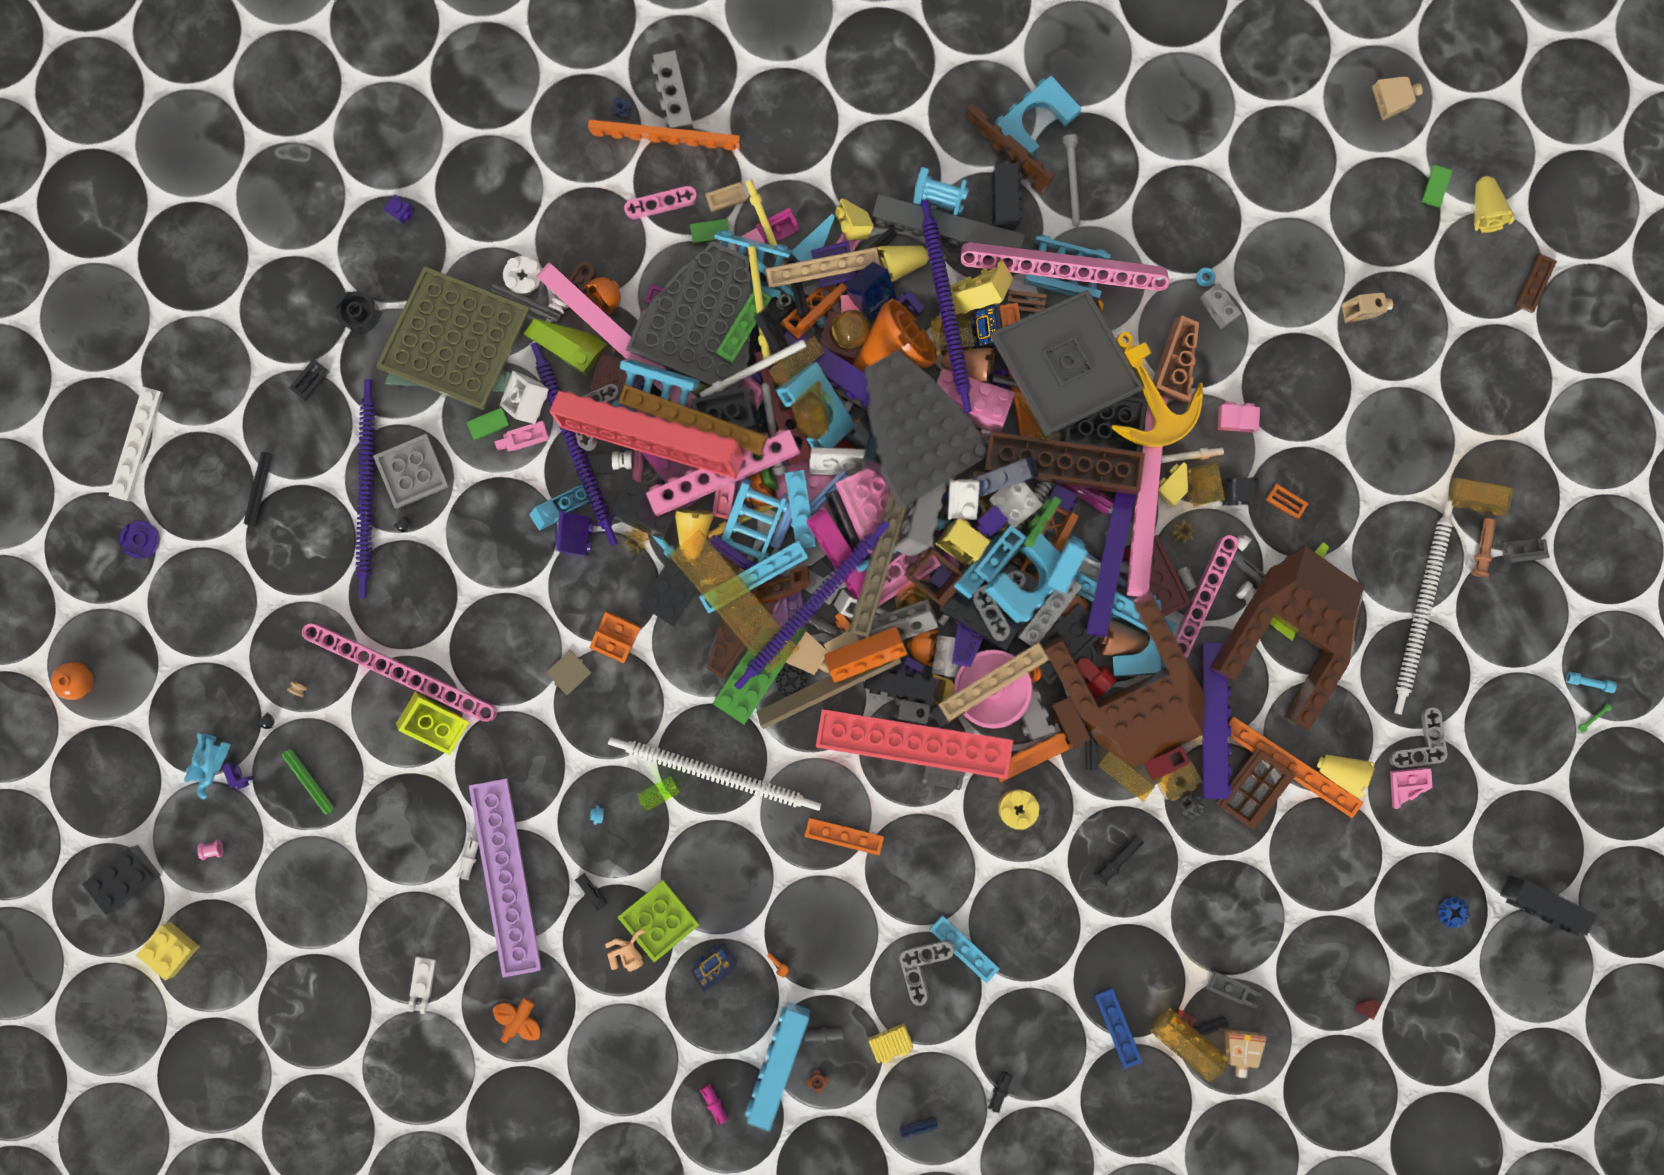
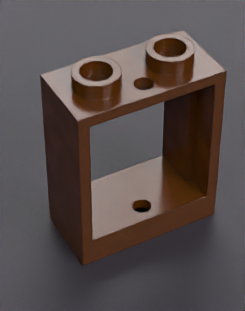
M932 547L919 553L918 558L914 563L912 562L907 566L904 573L908 580L942 607L956 592L957 589L954 586L964 575L962 571ZM932 555L953 571L936 593L914 577Z
M1065 696L1048 704L1060 731L1064 732L1066 736L1065 740L1068 746L1076 749L1086 746V742L1091 739L1072 699Z

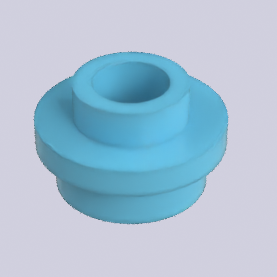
M1202 268L1196 275L1197 283L1203 287L1211 286L1216 278L1214 271L1210 268ZM1203 275H1207V276H1208V280H1207V281L1203 280V278H1202Z
M596 805L595 809H591L590 820H593L594 825L602 823L604 808Z

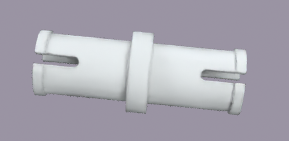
M472 839L467 840L468 842L464 855L461 856L460 860L462 862L457 875L458 878L465 880L470 879L473 863H476L477 860L475 856L479 842Z

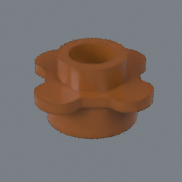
M818 1069L814 1070L813 1075L806 1080V1085L815 1090L816 1093H821L824 1086L829 1083V1078L823 1076Z

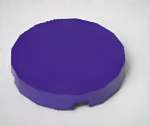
M137 520L123 528L119 541L125 554L133 558L143 559L150 557L156 552L160 544L159 531L151 523Z

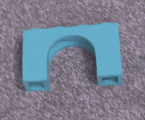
M1052 76L1048 79L1043 78L1036 85L1037 88L1033 92L1030 90L1023 96L1022 102L1012 105L1005 117L1001 115L994 122L995 125L997 124L1002 128L1001 131L1004 136L1009 134L1026 148L1031 156L1038 152L1039 145L1026 132L1022 124V116L1028 110L1039 107L1045 108L1066 127L1080 114L1082 109Z
M817 362L805 364L776 390L786 407L798 404L809 393L814 394L820 400L823 407L822 423L806 438L812 448H833L855 427L851 415L846 411L841 399L833 390L831 383L827 380Z
M1041 533L1036 538V542L1032 547L1028 548L1026 545H1023L1020 548L1038 570V585L1032 593L1022 591L1005 573L996 576L984 589L1016 623L1028 621L1034 614L1033 610L1045 602V596L1055 590L1047 585V581L1061 554Z
M1075 536L1068 537L1060 551L1061 556L1047 581L1048 586L1064 594L1087 554L1083 540Z
M1153 595L1161 610V600H1157L1156 595ZM1128 597V598L1134 600V599H1136V598H1138V597ZM1111 612V619H1123L1122 617ZM1151 637L1148 646L1141 653L1113 657L1115 677L1153 675L1166 669V665Z

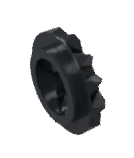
M789 666L783 668L777 675V688L785 696L806 688V676L797 667ZM787 674L791 678H796L797 676L799 677L795 681V686L797 689H795L791 685L784 687V685L788 682L786 676Z

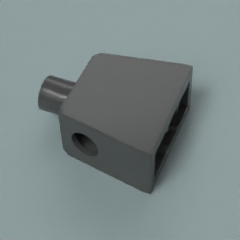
M894 698L891 717L927 724L928 720L936 722L930 705Z

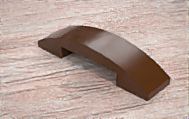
M805 565L792 569L788 576L760 584L741 595L740 603H766L799 592L810 584L809 566Z

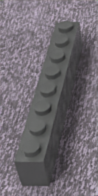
M878 194L872 214V221L876 225L882 227L888 225L900 232L906 230L918 237L924 235L922 224L925 218L922 206ZM931 209L932 217L937 221L940 240L948 242L951 246L958 247L959 245L963 246L965 243L972 242L1022 248L1025 234ZM1004 258L1003 260L1010 261L1011 258Z

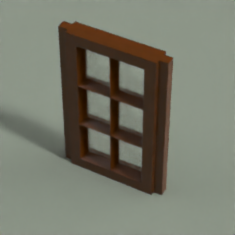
M1257 747L1231 781V795H1228V799H1218L1215 803L1249 828L1255 830L1296 774Z

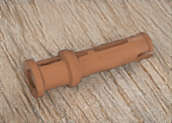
M1484 518L1478 553L1474 555L1476 560L1474 571H1471L1473 576L1489 577L1488 568L1489 563L1492 561V556L1490 555L1497 522L1495 519Z

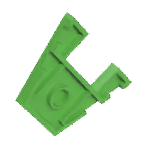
M1056 496L1051 500L1047 499L1043 502V506L1038 509L1040 514L1036 515L1035 518L1033 517L1027 526L1029 529L1024 535L1026 540L1023 545H1026L1028 548L1034 545L1036 538L1043 531L1044 525L1061 502ZM1019 549L1016 555L1020 556L1023 552Z

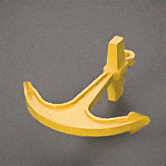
M1129 332L1120 333L1116 340L1119 346L1124 348L1123 353L1144 388L1143 393L1153 414L1154 424L1152 429L1146 432L1112 425V429L1124 438L1141 446L1163 447L1177 442L1192 430L1199 418L1203 400V383L1200 382L1184 414L1177 415L1171 412L1143 366L1144 358L1151 354L1146 342L1135 346L1132 344L1133 337Z

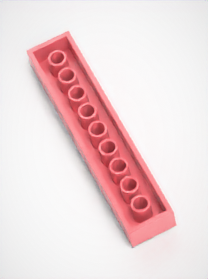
M558 391L550 409V413L563 429L730 478H737L745 459L737 441L733 438H722L713 432L704 433L695 427H683L677 422L669 423L656 416L654 418L648 417L639 411L634 413L622 406L618 408L613 407L604 401L599 403L587 396L583 398L578 397L569 391L566 393Z

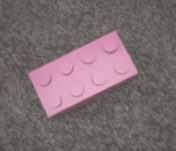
M942 368L937 384L964 412L961 395L955 389L953 372ZM969 377L971 388L968 394L972 412L965 414L973 421L975 427L990 432L1002 433L1015 392Z

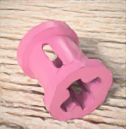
M215 840L214 843L198 844V855L201 860H206L207 857L223 856L224 849L221 840Z

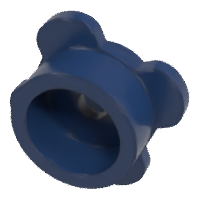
M615 97L613 99L614 105L610 109L611 114L627 118L631 102Z

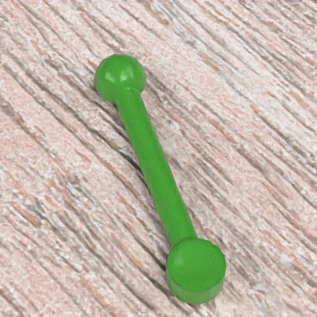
M1609 703L1605 704L1604 708L1588 722L1578 726L1579 731H1587V727L1606 711H1610L1612 705Z

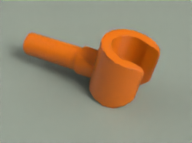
M769 953L767 957L779 967L776 974L782 978L786 977L789 967Z

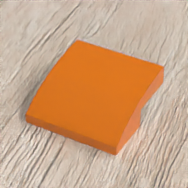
M606 611L589 648L625 663L641 626Z

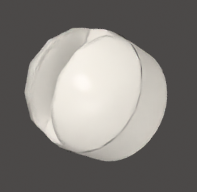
M1239 535L1237 537L1238 549L1243 552L1252 539L1245 535Z

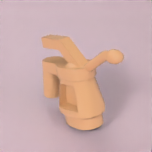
M644 929L637 931L630 942L615 938L605 944L606 948L615 944L620 945V947L607 953L612 970L619 968L616 958L619 954L623 966L627 968L628 972L644 964L641 954L633 944L638 935L645 932Z

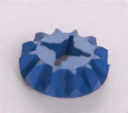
M1448 897L1439 905V919L1447 927L1461 928L1462 925L1467 924L1468 917H1470L1469 907L1464 900L1458 897ZM1449 908H1452V909H1455V910L1458 908L1457 913L1459 914L1460 917L1452 916V918H1451V915H1452L1453 913L1451 912V910H1450Z

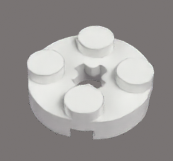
M518 256L508 260L503 271V279L511 291L520 295H528L540 286L541 280L536 275L541 269L532 258ZM521 271H524L525 274H528V276L524 277L523 280H520V277L518 276V274L521 273Z

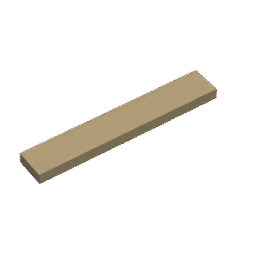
M877 247L766 268L765 273L768 288L879 267L880 261Z
M1038 642L939 703V706L948 721H951L1047 662L1049 658Z

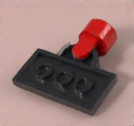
M1077 603L1044 635L1039 643L1045 651L1044 643L1062 635L1095 697H1101L1114 686L1116 677L1105 665L1098 668L1095 666L1097 654L1092 644L1100 636L1087 633L1090 614ZM1050 659L1039 666L1042 672L1041 677L1048 684L1058 677Z

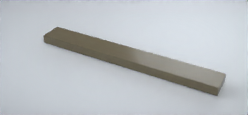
M891 491L889 492L881 523L885 520L890 526L877 539V546L873 547L848 631L868 637L907 508V505L899 508Z
M900 658L836 683L832 676L822 679L756 711L760 726L765 729L900 664L901 660Z

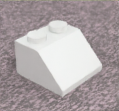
M512 371L499 405L515 419L535 424L540 416L541 407L547 398L549 389L532 378Z

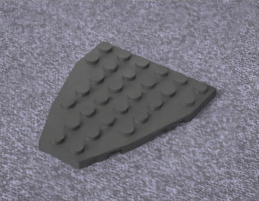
M711 242L694 259L685 264L653 299L649 306L643 310L626 351L687 377L700 380V382L709 386H713V383L719 380L723 381L744 370L749 360L750 335L733 363L719 356L716 352L752 294L750 288L749 257L716 242ZM740 381L725 388V391L737 389Z
M899 350L865 368L866 390L870 396L868 413L873 436L877 438L878 448H876L877 455L880 454L882 462L880 470L899 508L908 505L987 457V448L973 421L927 373Z

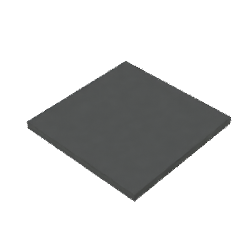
M1088 290L990 334L1046 436L1144 389Z

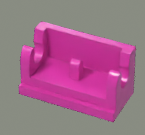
M790 208L768 218L776 242L799 231L798 224ZM760 222L756 225V228L764 242L769 244Z

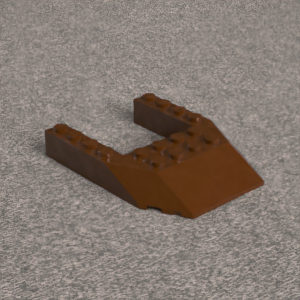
M1301 547L1295 554L1289 555L1284 561L1268 570L1210 668L1224 678L1235 681L1273 618L1278 620L1323 651L1284 715L1286 719L1297 726L1310 730L1350 663L1359 630L1364 586L1308 547Z
M1151 591L1134 599L1133 603L1167 667L1164 670L1097 701L1063 636L1061 635L1044 643L1045 652L1097 743L1133 768L1204 735V691Z

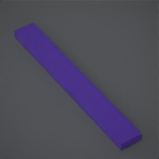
M1116 492L1087 629L1088 634L1102 637L1107 635L1136 495Z

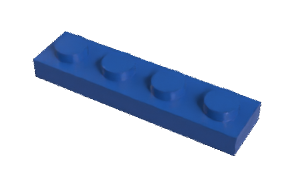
M1111 987L1094 994L1123 1068L1126 1069L1141 1063L1142 1059L1113 988Z

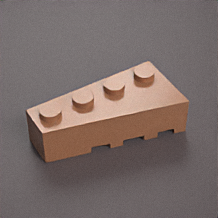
M1180 316L1173 321L1152 381L1160 395H1167L1168 398L1184 404L1190 402L1192 397L1191 385H1193L1194 378L1192 375L1196 359L1194 356L1195 348L1197 347L1199 322Z

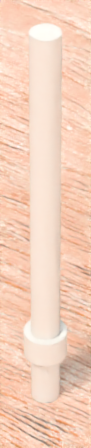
M804 340L773 354L723 381L719 380L713 383V386L700 392V396L704 397L725 391V388L806 347Z
M1223 447L1215 449L1200 448L1199 451L1162 455L1161 463L1200 458V460L1209 459L1212 456L1224 455Z

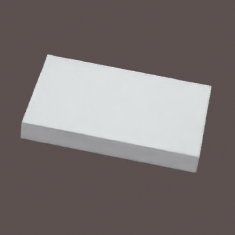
M812 448L808 474L838 475L841 471H845L851 476L866 469V467L861 466L865 449Z

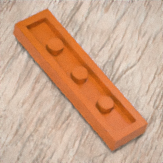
M810 817L804 836L879 856L884 840L882 835Z

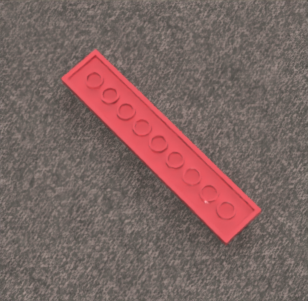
M824 709L821 711L816 748L1008 779L1013 740Z

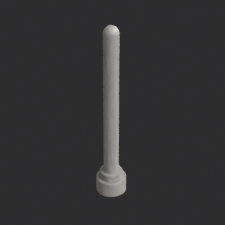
M1069 134L1063 136L1062 139L1068 155L1072 222L1077 227L1080 225L1075 159L1078 135Z
M763 383L762 393L769 435L772 438L775 436L774 433L777 432L770 387L768 383ZM778 443L771 446L772 452L777 453L780 451ZM784 461L771 466L772 475H783L787 472Z

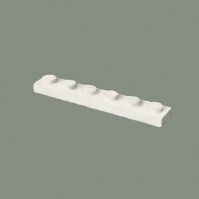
M142 386L109 496L130 502L163 392Z

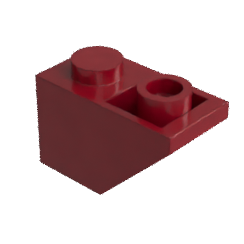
M1182 745L1144 762V765L1153 780L1172 773L1191 762Z

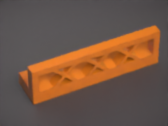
M843 283L836 289L832 285L822 288L818 287L806 299L809 314L800 318L796 308L781 322V325L799 339L840 300V295H844L848 287ZM824 289L830 293L828 296H823ZM812 300L820 301L817 306H812ZM790 320L798 321L796 328L789 323Z
M1057 507L1051 518L1044 525L1041 534L1044 536L1046 530L1053 528L1054 537L1049 542L1059 553L1079 516ZM1056 511L1065 516L1062 522L1055 525L1053 519ZM1026 556L1019 570L1025 572L1027 565L1033 562ZM1037 568L1033 576L1025 572L1026 574L1030 575L1031 577L1039 581V574Z
M1060 731L1012 754L1008 779L1069 750L1064 732ZM998 778L1000 782L1007 780L1003 778Z

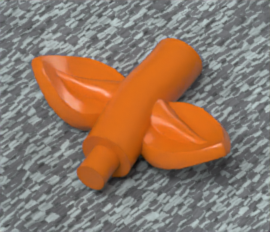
M523 997L517 1010L510 1003H501L493 1008L495 1019L500 1024L505 1025L502 1030L504 1034L500 1038L502 1042L507 1043L510 1038H514L517 1032L521 1038L526 1040L539 1039V1024L536 1020L529 1018V1014L535 1005L534 1002Z

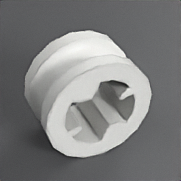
M552 297V303L548 307L564 314L563 309L567 308L568 305Z

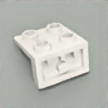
M1025 482L999 490L989 499L993 506L996 505L1009 519L1007 523L1014 528L1043 506Z

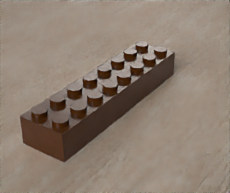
M990 432L983 474L1025 458H1033L1039 477L1031 479L1032 481L1137 495L1141 489L1145 453Z

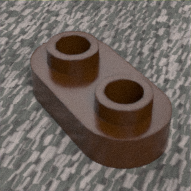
M581 262L576 266L568 280L573 285L578 286L579 290L584 294L586 289L583 290V287L594 278L595 269L589 262ZM588 270L589 274L584 276L583 271Z

